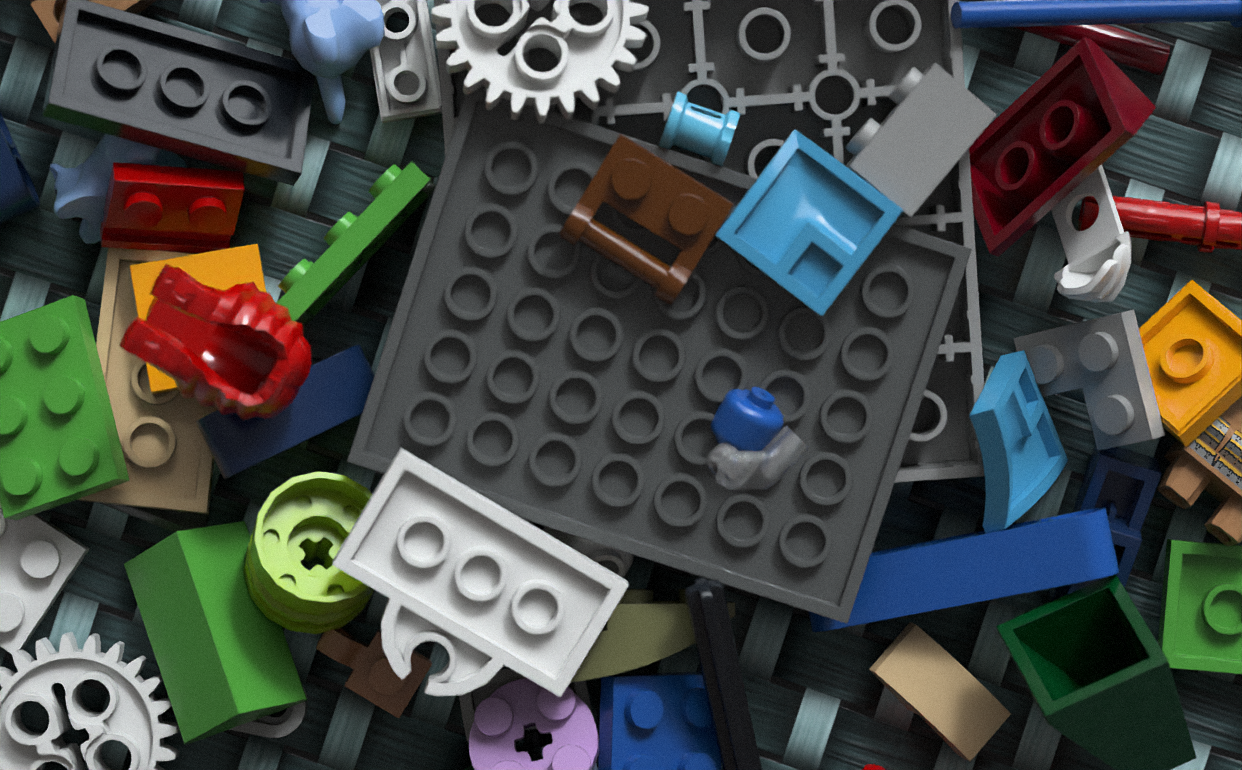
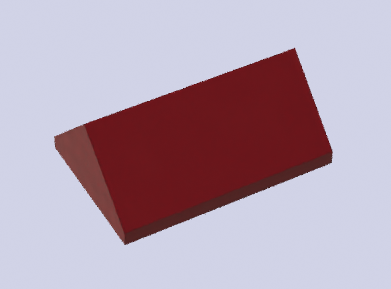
M1083 37L986 127L969 147L973 213L988 251L992 255L999 257L1132 138L1156 109V106L1093 40Z

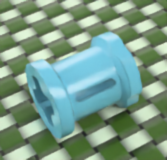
M677 92L659 147L670 149L674 145L709 157L711 164L722 167L740 113L730 110L724 115L689 103L686 94Z

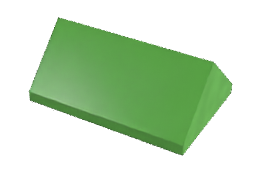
M245 521L176 531L124 564L184 744L186 745L308 701L282 626L268 619L250 597L244 576V567L251 536Z

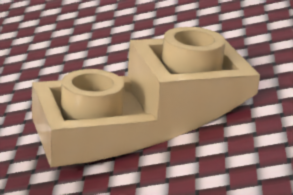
M911 622L869 669L908 710L918 714L957 755L968 761H971L1011 715L955 658L921 628Z

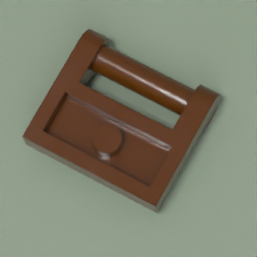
M620 134L558 236L573 246L578 241L651 285L657 289L654 296L671 306L734 203ZM602 201L681 249L672 266L670 267L594 220L593 216Z

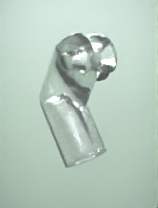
M786 425L762 451H738L728 443H721L710 452L707 464L710 471L716 474L717 483L728 489H766L775 484L810 448Z

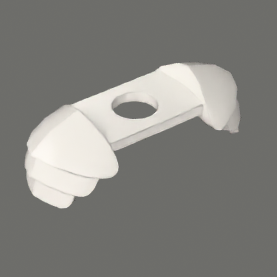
M1100 165L1051 209L1069 263L1054 274V279L1058 283L1057 290L1069 299L1092 301L1095 303L1113 301L1124 287L1131 264L1132 246L1129 231L1124 232L1103 166ZM1086 196H1093L1099 206L1097 219L1090 228L1084 231H1077L1072 224V211L1080 199Z

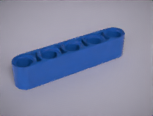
M1106 508L1088 509L1012 524L1006 529L996 532L985 533L984 530L871 552L848 624L808 611L812 631L835 630L1065 586L1119 573V567Z

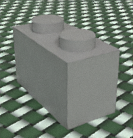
M936 63L929 66L923 74L913 66L889 94L888 98L897 105L879 125L874 119L870 118L845 147L854 155L846 167L902 208L901 215L904 218L912 217L997 115Z

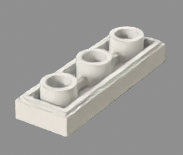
M376 0L384 15L385 34L380 45L370 49L382 123L442 114L440 78L427 0ZM395 12H403L409 16L407 28L399 33H393L386 27L388 17Z

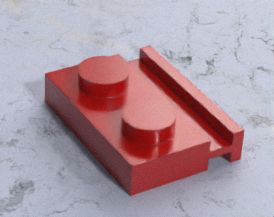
M113 162L104 206V220L100 226L101 247L183 253H205L230 248V238L235 232L245 190L243 173L240 171Z

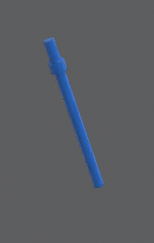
M1017 0L955 2L951 9V21L954 28L1230 21L1234 27L1240 28L1242 27V0Z

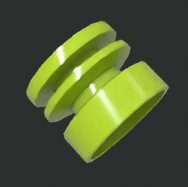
M317 471L292 477L270 493L257 515L253 533L248 543L244 567V576L250 597L268 619L289 631L319 634L342 628L362 613L375 589L333 566L332 562L372 496L368 488L345 475ZM316 556L324 561L323 566L316 565L311 570L306 569L302 565L303 560L310 562Z

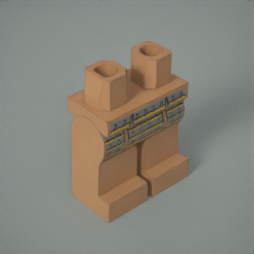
M1242 396L1187 447L1179 440L1173 443L1164 455L1171 463L1157 487L1161 494L1183 509L1191 507L1203 490H1206L1221 502L1204 526L1208 532L1226 546H1233L1242 541Z

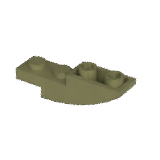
M686 588L679 589V600L654 601V589H626L570 682L616 675L643 667L680 652L694 644L695 639L685 599ZM726 600L731 619L735 616V602Z

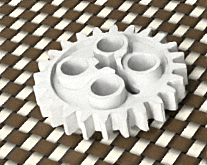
M442 0L449 4L432 8V22L438 25L449 26V28L436 35V48L443 50L456 49V52L446 61L448 74L465 69L469 71L463 85V92L468 95L481 86L487 88L485 108L489 111L502 98L510 100V115L513 120L518 119L525 104L534 105L535 115L539 123L545 122L549 105L555 104L558 105L566 120L572 119L574 99L578 97L589 108L595 109L599 102L597 85L615 94L619 89L620 80L613 68L632 72L636 58L625 48H641L646 35L641 30L630 25L645 21L648 14L647 6L631 3V0H556L553 5L550 22L542 17L537 19L522 35L517 46L508 55L500 56L497 53V49L510 41L525 27L529 6L538 12L550 0ZM496 3L506 8L511 18L502 26L490 27L478 20L475 16V11L483 4ZM577 3H592L603 13L604 20L594 26H583L573 20L569 9ZM544 48L556 56L559 64L550 72H535L526 65L523 56L531 49Z
M67 632L61 637L58 652L55 651L52 643L46 637L37 640V660L23 649L14 652L12 657L18 672L15 673L8 668L0 667V685L2 687L0 691V770H42L44 764L51 761L61 763L67 770H85L82 758H84V761L86 760L89 770H111L105 765L101 753L103 744L108 740L120 741L128 747L132 758L128 770H165L159 766V762L175 760L179 756L180 751L173 746L164 744V737L171 736L180 729L178 723L163 721L162 713L172 707L170 699H156L153 691L162 683V676L157 675L144 680L139 675L147 659L144 655L131 661L128 665L121 661L125 645L122 641L115 643L107 653H102L100 635L96 633L88 637L83 649H78L73 632ZM93 679L100 681L108 689L110 702L105 711H91L83 704L80 690L85 680ZM55 683H61L64 687L66 707L69 715L65 712L59 698L55 696L53 690ZM26 701L38 702L47 710L49 725L44 733L31 732L22 723L20 713ZM71 724L75 730L85 728L89 734V739L81 744V751L76 743L66 745L63 740L62 734L71 728Z

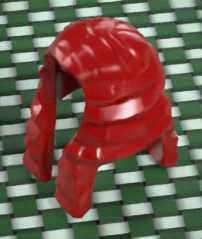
M165 264L155 279L150 292L154 299L149 306L146 319L143 320L136 317L127 328L119 346L126 352L137 356L174 379L183 399L195 398L201 406L216 407L222 415L237 413L243 420H248L255 416L267 419L278 415L290 406L311 370V348L303 336V324L291 320L288 307L276 304L271 294L259 291L254 282L240 283L227 290H219L201 284L178 266L174 268Z

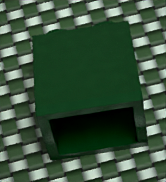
M1116 574L1105 577L996 626L1002 641L1047 723L1115 770H1171L1197 758L1169 661Z

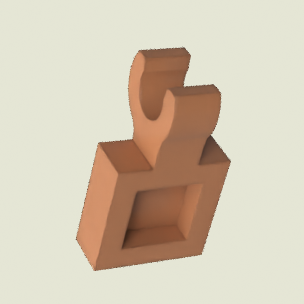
M342 628L324 632L316 646V649L323 654L353 669L345 682V687L398 719L432 666L431 660L413 650L410 657L411 672L402 680L393 671L382 648V631L380 629L376 631L369 644L364 643Z

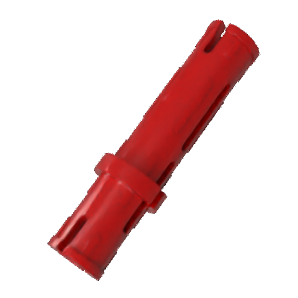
M1086 196L1081 200L1079 231L1090 228L1097 219L1099 206L1093 196ZM1112 196L1124 232L1129 231L1130 237L1196 245L1199 252L1212 253L1214 248L1242 251V212L1220 209L1219 203L1208 201L1204 202L1203 206Z

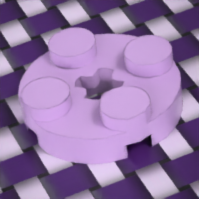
M524 678L501 686L489 698L483 700L477 706L474 722L469 733V753L474 770H592L599 755V735L589 708L572 689L567 686L563 695L559 697L530 679ZM536 726L540 734L550 733L552 735V744L543 747V758L538 761H532L528 752H517L516 742L525 738V729Z

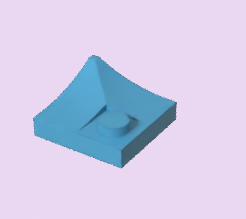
M794 129L715 235L822 316L899 217L903 209Z
M1024 350L1000 356L969 415L977 435L985 474L986 500L982 524L985 533L1004 530L1019 519L1048 491L1068 461Z

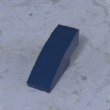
M1095 443L1072 513L1088 509L1106 508L1119 567V573L1116 575L1125 588L1142 542L1140 531L1162 473L1157 458L1121 447L1098 451ZM1103 578L1050 588L1046 604Z

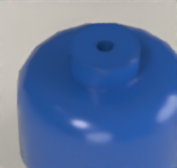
M752 387L751 390L733 389L728 391L711 423V429L717 442L729 452L743 458L760 457L767 454L784 423V417L780 409L774 404L775 398L769 392L759 387Z

